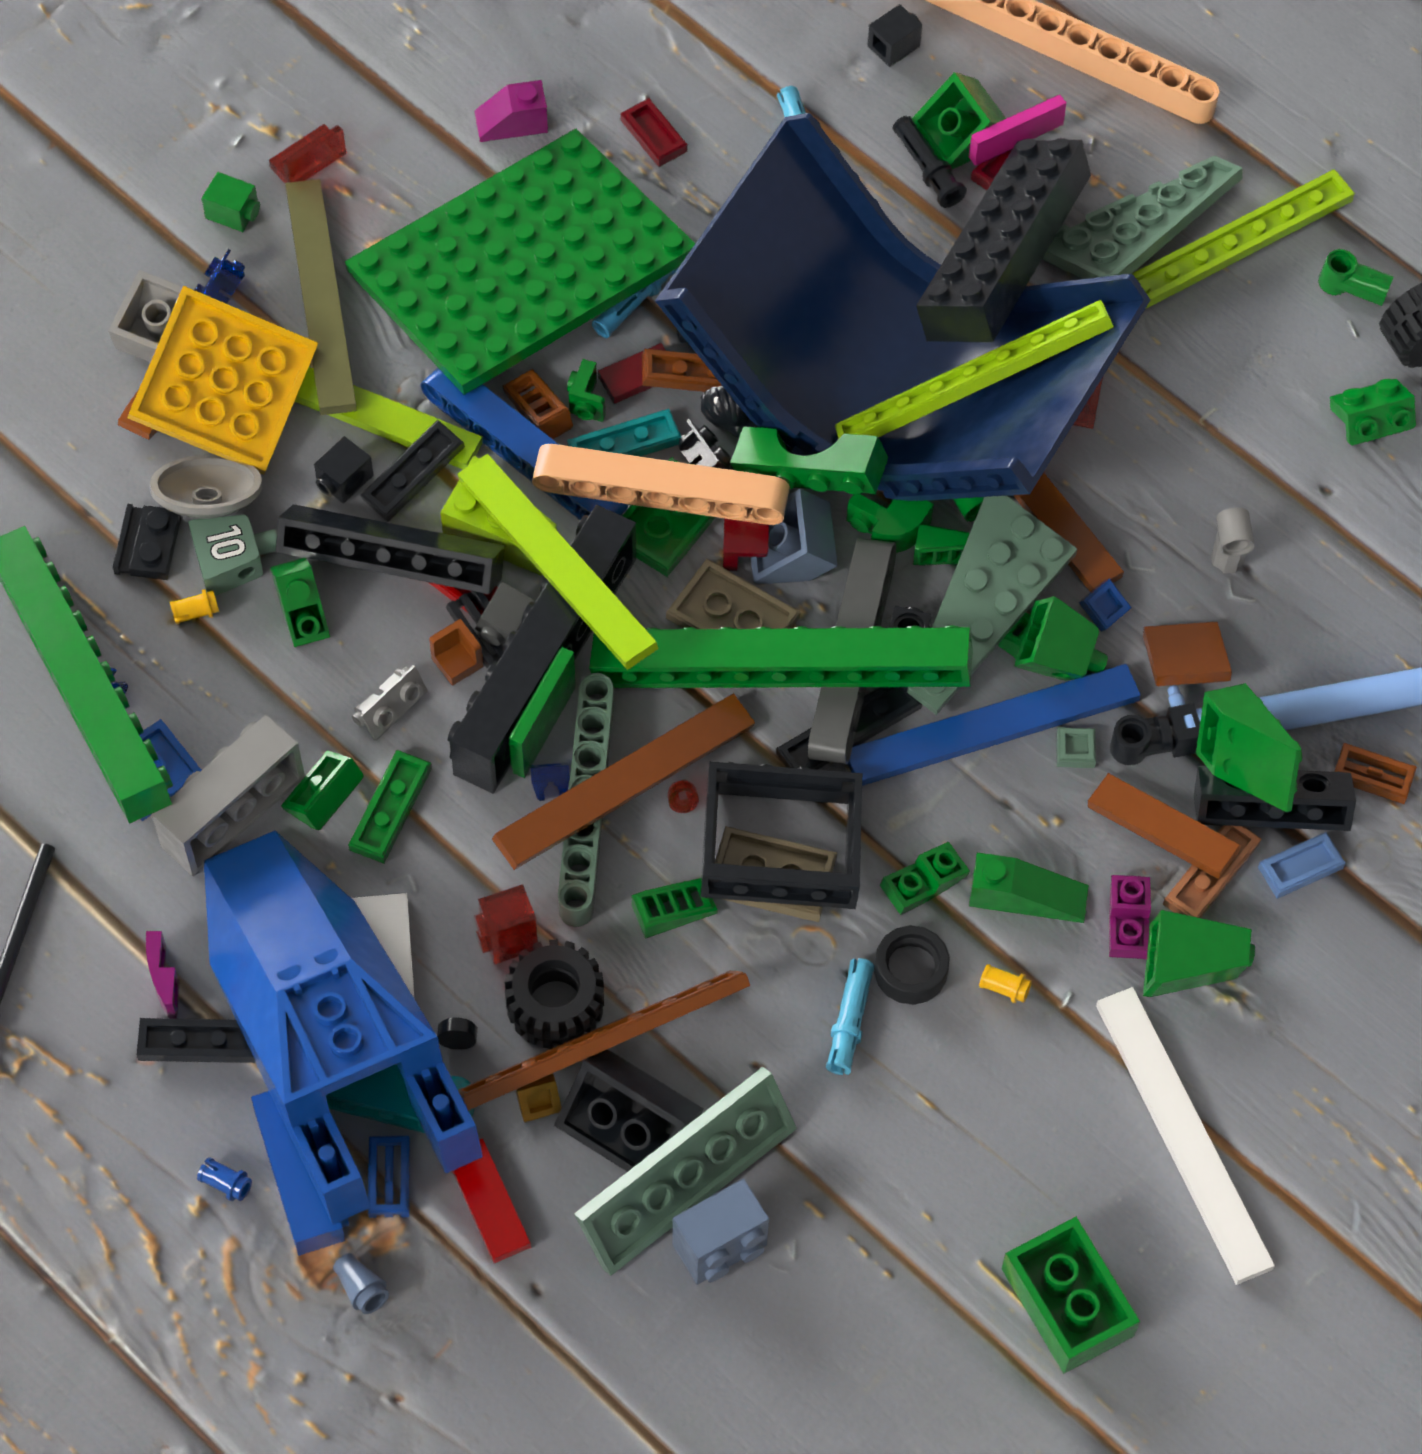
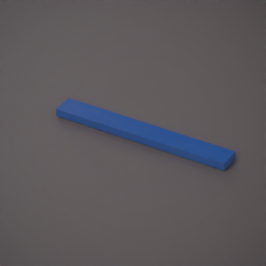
M1123 664L1084 676L1083 678L1074 679L854 746L848 765L851 773H863L862 786L1135 703L1140 700L1141 694L1128 665Z

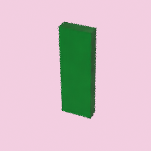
M396 750L348 844L349 851L380 863H385L432 770L431 762Z

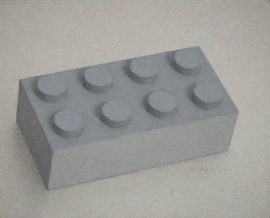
M267 714L259 721L249 723L234 743L229 747L224 746L218 750L210 764L202 771L192 773L184 782L183 787L172 797L170 796L172 805L151 814L161 848L192 877L204 867V860L218 855L305 777L298 742Z

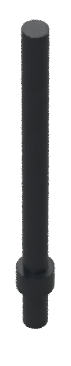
M40 844L0 957V1005L55 852V848L49 844Z

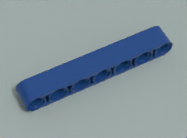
M439 368L435 369L420 383L423 394L432 404L465 430L482 436L484 445L531 482L540 447L545 444H558L483 384L463 395ZM545 492L579 520L584 515L589 516L596 504L619 515H622L628 509V504Z

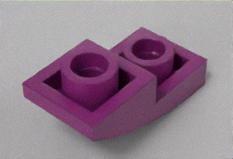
M1111 875L1109 957L1147 959L1149 917L1151 912L1150 877Z

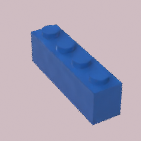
M270 1092L251 1096L254 1112L298 1256L345 1241L343 1227L350 1226L348 1218L332 1225Z

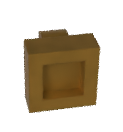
M553 1073L516 1089L520 1113L524 1123L561 1111L560 1097Z

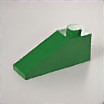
M977 852L969 907L1084 923L1089 885L1017 858Z

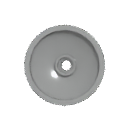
M195 455L174 460L160 467L150 480L151 495L157 503L168 511L195 519L224 517L240 511L251 504L258 497L262 489L261 474L254 466L227 460L217 455Z

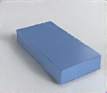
M1324 832L1260 861L1258 869L1278 899L1344 869L1346 863L1327 832Z

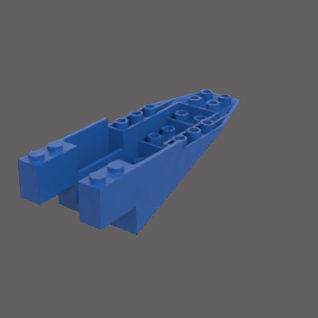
M276 830L204 860L210 966L332 1225L369 1209L370 1204L362 1176L330 1113L325 1096L329 1093L397 1064L406 1084L410 1104L445 1173H449L482 1158L483 1155L476 1124L443 1062L438 1037L356 902Z

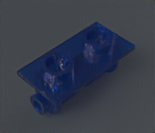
M228 249L221 260L214 257L204 273V275L209 277L205 287L198 283L194 290L227 304L230 298L220 293L219 290L221 289L232 296L241 280L245 277V266L239 261L230 262L226 258L231 252Z

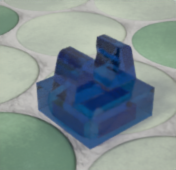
M568 762L530 765L531 783L539 801H544L545 799L544 789L548 786V782H553L557 786L559 796L568 791L570 780Z

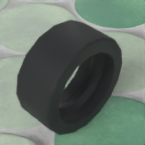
M908 925L894 929L884 936L877 947L874 974L878 986L886 996L899 1003L915 1005L928 1002L940 993L947 980L950 957L946 944L936 933L925 927ZM902 947H919L933 957L935 963L934 973L926 982L918 984L904 983L896 979L890 972L888 965L892 953Z

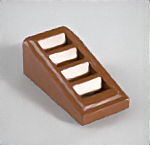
M533 369L502 386L504 392L519 413L550 438L555 439L572 429L573 423L569 409ZM535 386V388H534L533 390H531V391L527 392L526 394L520 396V394H521L522 392H524V391L528 390L529 388Z

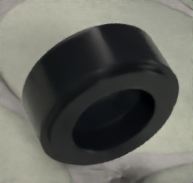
M454 1017L445 1019L438 1025V1042L449 1049L463 1050L471 1048L477 1042L478 1028L472 1021L465 1018Z

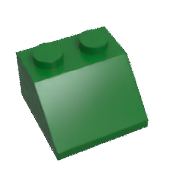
M954 72L912 119L938 158L948 162L953 170L971 161L969 158L971 135L1005 120L1006 117L978 79Z

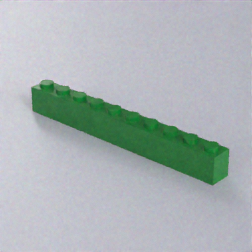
M26 526L20 527L0 536V582L128 823L135 822L172 805L167 789L173 787L166 768L164 765L156 767L154 761L159 759L150 739L142 741L140 735L144 731L135 712L129 715L125 709L130 707L121 686L113 688L111 683L116 681L106 660L101 663L99 662L98 657L102 655L93 635L88 637L84 635L83 632L88 631L85 621L79 610L71 611L70 607L74 606L71 595L65 585L58 587L57 582H60L61 579L53 562L45 563L44 558L48 556L40 538L32 539Z
M954 625L945 626L944 628H922L920 626H908L906 628H884L881 626H871L869 628H846L842 626L807 628L798 626L793 629H772L769 627H757L755 629H734L731 627H721L719 629H696L693 627L658 629L649 627L645 629L656 640L659 649L627 670L595 633H593L589 665L591 674L600 673L609 677L613 683V688L971 687L973 646L970 627Z

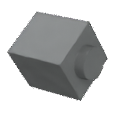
M502 581L481 615L475 630L480 632V636L488 643L495 646L500 644L504 646L509 634L512 631L517 632L527 605L531 601L534 602V600Z

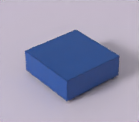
M1110 578L1104 580L1078 602L1101 632L1107 630L1132 608Z

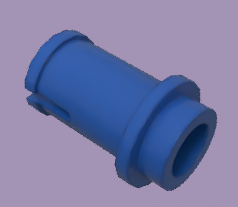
M211 1157L205 1160V1164L209 1165V1167L204 1164L201 1165L197 1175L199 1182L206 1183L225 1193L226 1198L230 1201L235 1199L242 1201L247 1196L252 1185V1179L247 1177V1172L243 1170L236 1172Z

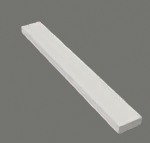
M1131 987L1098 1000L1096 1007L1235 1284L1238 1285L1272 1271L1275 1265L1134 988Z

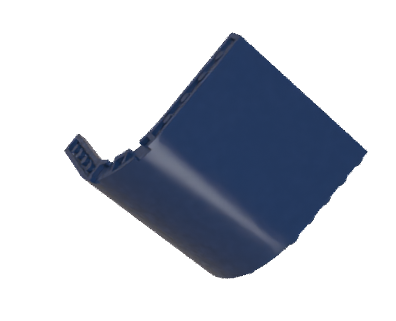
M810 113L787 116L783 119L655 302L749 419L758 428L777 429L782 440L793 448L790 453L806 456L820 453L837 442L839 438L835 428L836 423L1098 300H1102L1114 326L1113 328L878 437L888 456V460L877 490L884 491L885 498L926 501L1030 494L1151 299L1140 285V282L1132 274L1031 285L1025 287L994 342L927 341L916 305L941 264L928 257L904 237L881 209L878 201L869 193L858 174L849 166L838 147L829 139L818 120Z

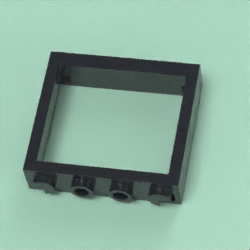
M709 761L700 897L856 909L860 889L863 773L843 772V770H813L807 767L787 768L774 767L768 764L749 765L736 764L729 761L728 763ZM718 794L847 804L845 873L715 863Z

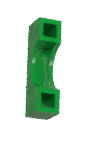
M743 426L730 463L735 471L782 478L789 484L790 489L805 488L818 492H825L827 490L843 491L858 495L860 493L876 494L888 456L878 436L843 434L836 443L820 453L806 456L795 455L788 452L777 429Z

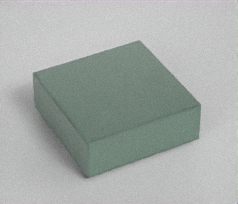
M1057 727V767L1095 768V728Z

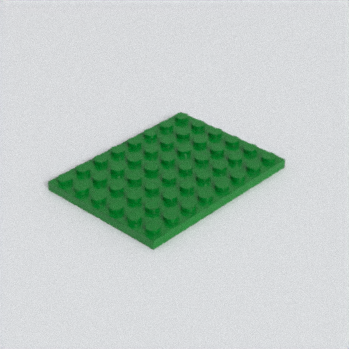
M575 128L345 261L347 272L465 395L677 269L696 243Z

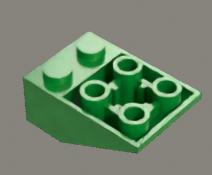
M1246 683L1206 691L1204 693L1196 748L1197 756L1214 776L1285 812H1290L1292 810L1294 794L1297 792L1296 780L1299 763L1302 761V749L1299 743L1294 741L1282 727L1281 722L1271 714L1262 700L1254 694Z

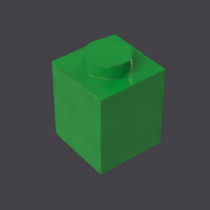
M218 171L201 197L205 219L240 232H244L248 223L256 219L260 210V202L257 199L255 185Z

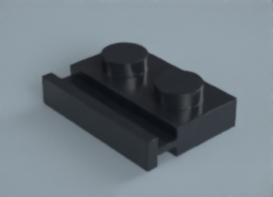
M127 503L112 566L114 574L120 575V572L130 573L134 577L167 580L181 515L162 507L144 505L143 508H139Z

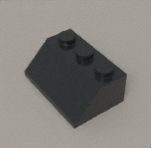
M607 1049L584 1060L554 1126L628 1172L699 1117L703 1108Z

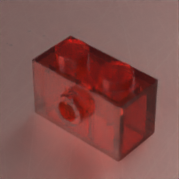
M523 884L478 899L480 914L474 915L478 929L476 936L482 953L490 952L494 965L519 957V953L524 949L529 952L533 951V944L538 942L536 917Z

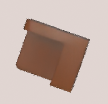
M461 618L429 638L431 659L452 686L483 667L482 647Z

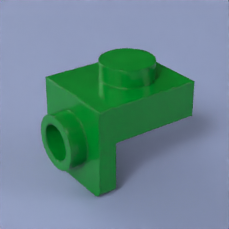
M582 359L578 371L573 370L567 384L569 412L583 420L603 422L606 416L605 398L592 394L597 383L596 362Z

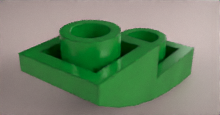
M946 842L918 855L914 864L883 877L880 887L899 914L902 915L943 893L968 876L970 870L950 842Z

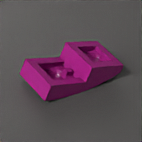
M146 931L147 962L158 999L168 1018L177 1019L180 982L175 967H165L167 946L162 931Z

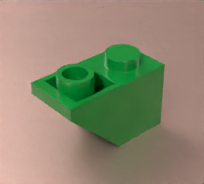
M300 558L270 567L294 648L330 638L312 567L307 558Z

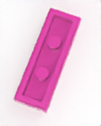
M1057 95L972 134L969 158L976 166L1012 149L1017 141L1034 139L1064 125L1066 101L1061 95Z

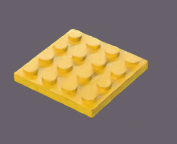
M183 286L127 418L224 459L254 466L260 474L264 475L316 351L318 342Z

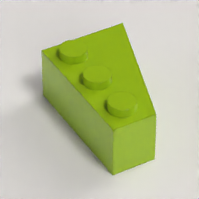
M475 455L472 457L468 466L478 460V458ZM459 480L440 512L442 532L444 534L505 545V561L542 576V573ZM541 512V514L557 530V524H555L551 519H549L544 513Z

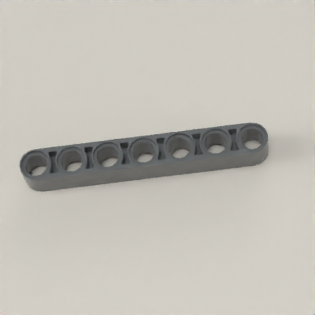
M857 539L836 626L846 628L881 626L895 566V542ZM821 687L809 737V759L848 764L867 687Z

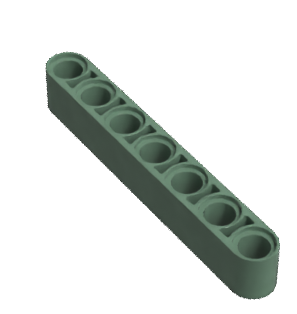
M592 673L586 676L581 681L579 687L569 790L608 767L614 712V689L612 681L604 674ZM593 694H601L605 697L599 700L591 699L589 696ZM591 727L601 729L600 732L593 734L585 730ZM586 761L598 763L597 766L590 768L584 767L582 764ZM603 818L584 828L592 832L590 835L580 837L574 834L563 841L558 904L559 916L568 926L581 927L592 919L594 913ZM576 864H583L588 867L583 872H576L570 869ZM573 899L585 902L582 906L575 908L567 905Z

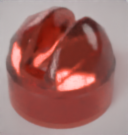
M682 779L673 782L668 788L667 798L669 806L673 811L688 813L697 807L699 796L692 782ZM686 791L688 799L680 800L679 792Z

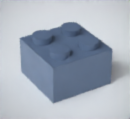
M743 1178L673 1217L672 1245L697 1285L705 1280L711 1283L725 1276L730 1270L729 1267L741 1260L744 1263L750 1262L764 1252V1247L767 1246L769 1218Z

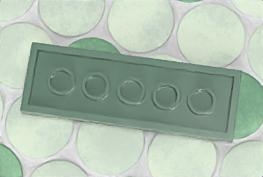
M764 1067L760 1068L574 1213L602 1269L610 1276L673 1227V1217L713 1196L797 1129L771 1072Z

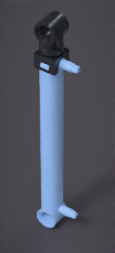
M1422 667L1259 698L1271 714L1281 722L1285 730L1422 705ZM1172 685L1167 689L1171 707L1168 708L1166 716L1161 715L1144 719L1137 715H1127L1120 718L1114 727L1110 743V753L1117 762L1124 765H1135L1140 763L1145 756L1171 751L1173 758L1196 754L1202 708L1196 709L1194 703L1185 704L1179 687ZM1132 737L1136 739L1138 743H1129L1126 742L1123 738Z

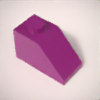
M542 80L507 84L474 110L480 142L548 133L547 105Z

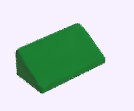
M327 750L286 798L281 807L309 827L319 831L361 782L364 775L352 758Z

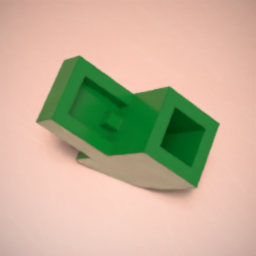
M858 494L853 495L848 501L846 521L857 531L871 534V540L895 542L896 553L908 550L916 544L919 525L931 524L934 504L927 500L905 501L893 499L889 507L885 508Z

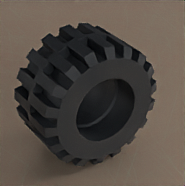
M1422 283L1397 298L1384 312L1383 318L1379 323V329L1401 364L1409 368L1422 367Z
M558 939L549 940V946H542L541 941L534 943L532 952L526 949L522 950L519 953V962L515 960L511 962L509 974H506L505 1000L510 1023H515V1031L520 1036L527 1033V1041L536 1045L538 1040L543 1041V1048L552 1049V1043H560L561 1045L584 1035L585 1031L588 1033L595 1030L596 1021H601L604 1006V979L602 972H599V964L596 959L589 960V952L583 947L576 951L573 942L566 941L564 946L558 945ZM553 981L569 984L577 991L575 998L561 1007L543 1006L532 995L541 985Z

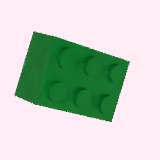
M1077 1217L1005 1253L1001 1269L1063 1374L1135 1336L1140 1320Z

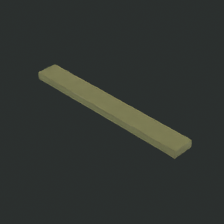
M316 179L285 183L308 338L318 342L312 358L320 415L357 411L321 181Z

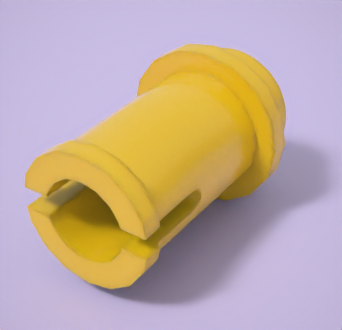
M205 589L202 590V594L170 601L176 625L209 615V618H213L214 613L220 612L214 591L206 592Z
M987 964L982 973L979 986L980 988H986L1010 997L1012 1003L1017 1001L1024 1003L1029 994L1032 981L1026 979V975L1023 973L1017 976Z

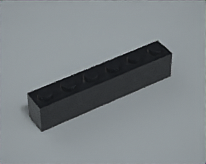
M295 504L278 517L276 552L485 594H489L502 580L505 545Z

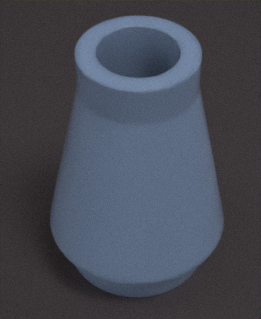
M352 1253L343 1255L335 1262L333 1270L338 1275L355 1310H361L363 1314H371L385 1304L389 1297V1292L386 1289L387 1283L358 1261Z

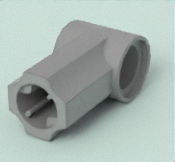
M1238 507L1223 510L1216 516L1218 532L1211 553L1212 565L1219 568L1223 574L1236 573L1237 568L1244 564L1247 553L1254 549L1249 511Z

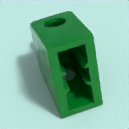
M1053 596L1035 601L1014 666L1052 678L1069 681L1083 678L1087 670L1093 673L1103 671L1106 667L1108 656L1095 649L1099 635L1098 627L1062 600Z

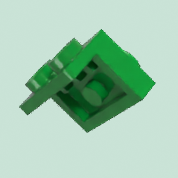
M1396 378L1382 379L1374 385L1363 388H1350L1341 394L1330 396V409L1346 424V441L1351 446L1416 427L1415 396Z

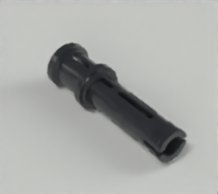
M911 116L899 118L894 123L892 129L921 168L923 181L926 186L933 188L938 196L937 202L942 208H950L958 204L967 193L964 184L957 182L952 175L950 164L938 158Z

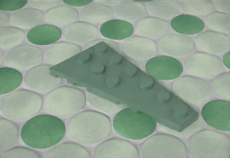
M1214 155L1180 171L1179 178L1166 184L1158 181L1149 185V191L1138 197L1130 194L1087 214L1084 222L1071 228L1066 224L1061 226L1042 260L1082 279L1132 274L1242 180V167Z
M1008 496L984 497L932 628H944L949 625L970 627L973 646L972 675L1076 556L1078 549ZM908 687L907 693L937 715L961 687Z

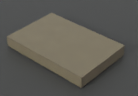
M706 559L667 610L666 619L682 628L719 629L721 627H731L734 629H755L757 627H769L772 629H792L800 619V611L711 560Z
M725 826L715 863L833 872L837 852ZM727 900L814 922L820 921L823 907Z

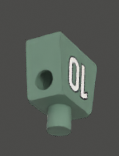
M247 515L188 521L206 592L214 591L215 596L260 578L263 575L260 555L276 551L277 534L275 529L253 534L249 516Z

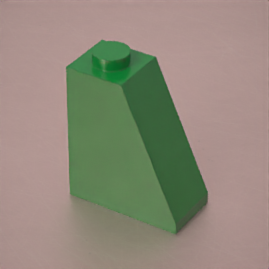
M1161 910L1151 922L1149 928L1143 996L1154 997L1237 979L1246 967H1251L1254 960L1255 945L1251 944L1252 929Z

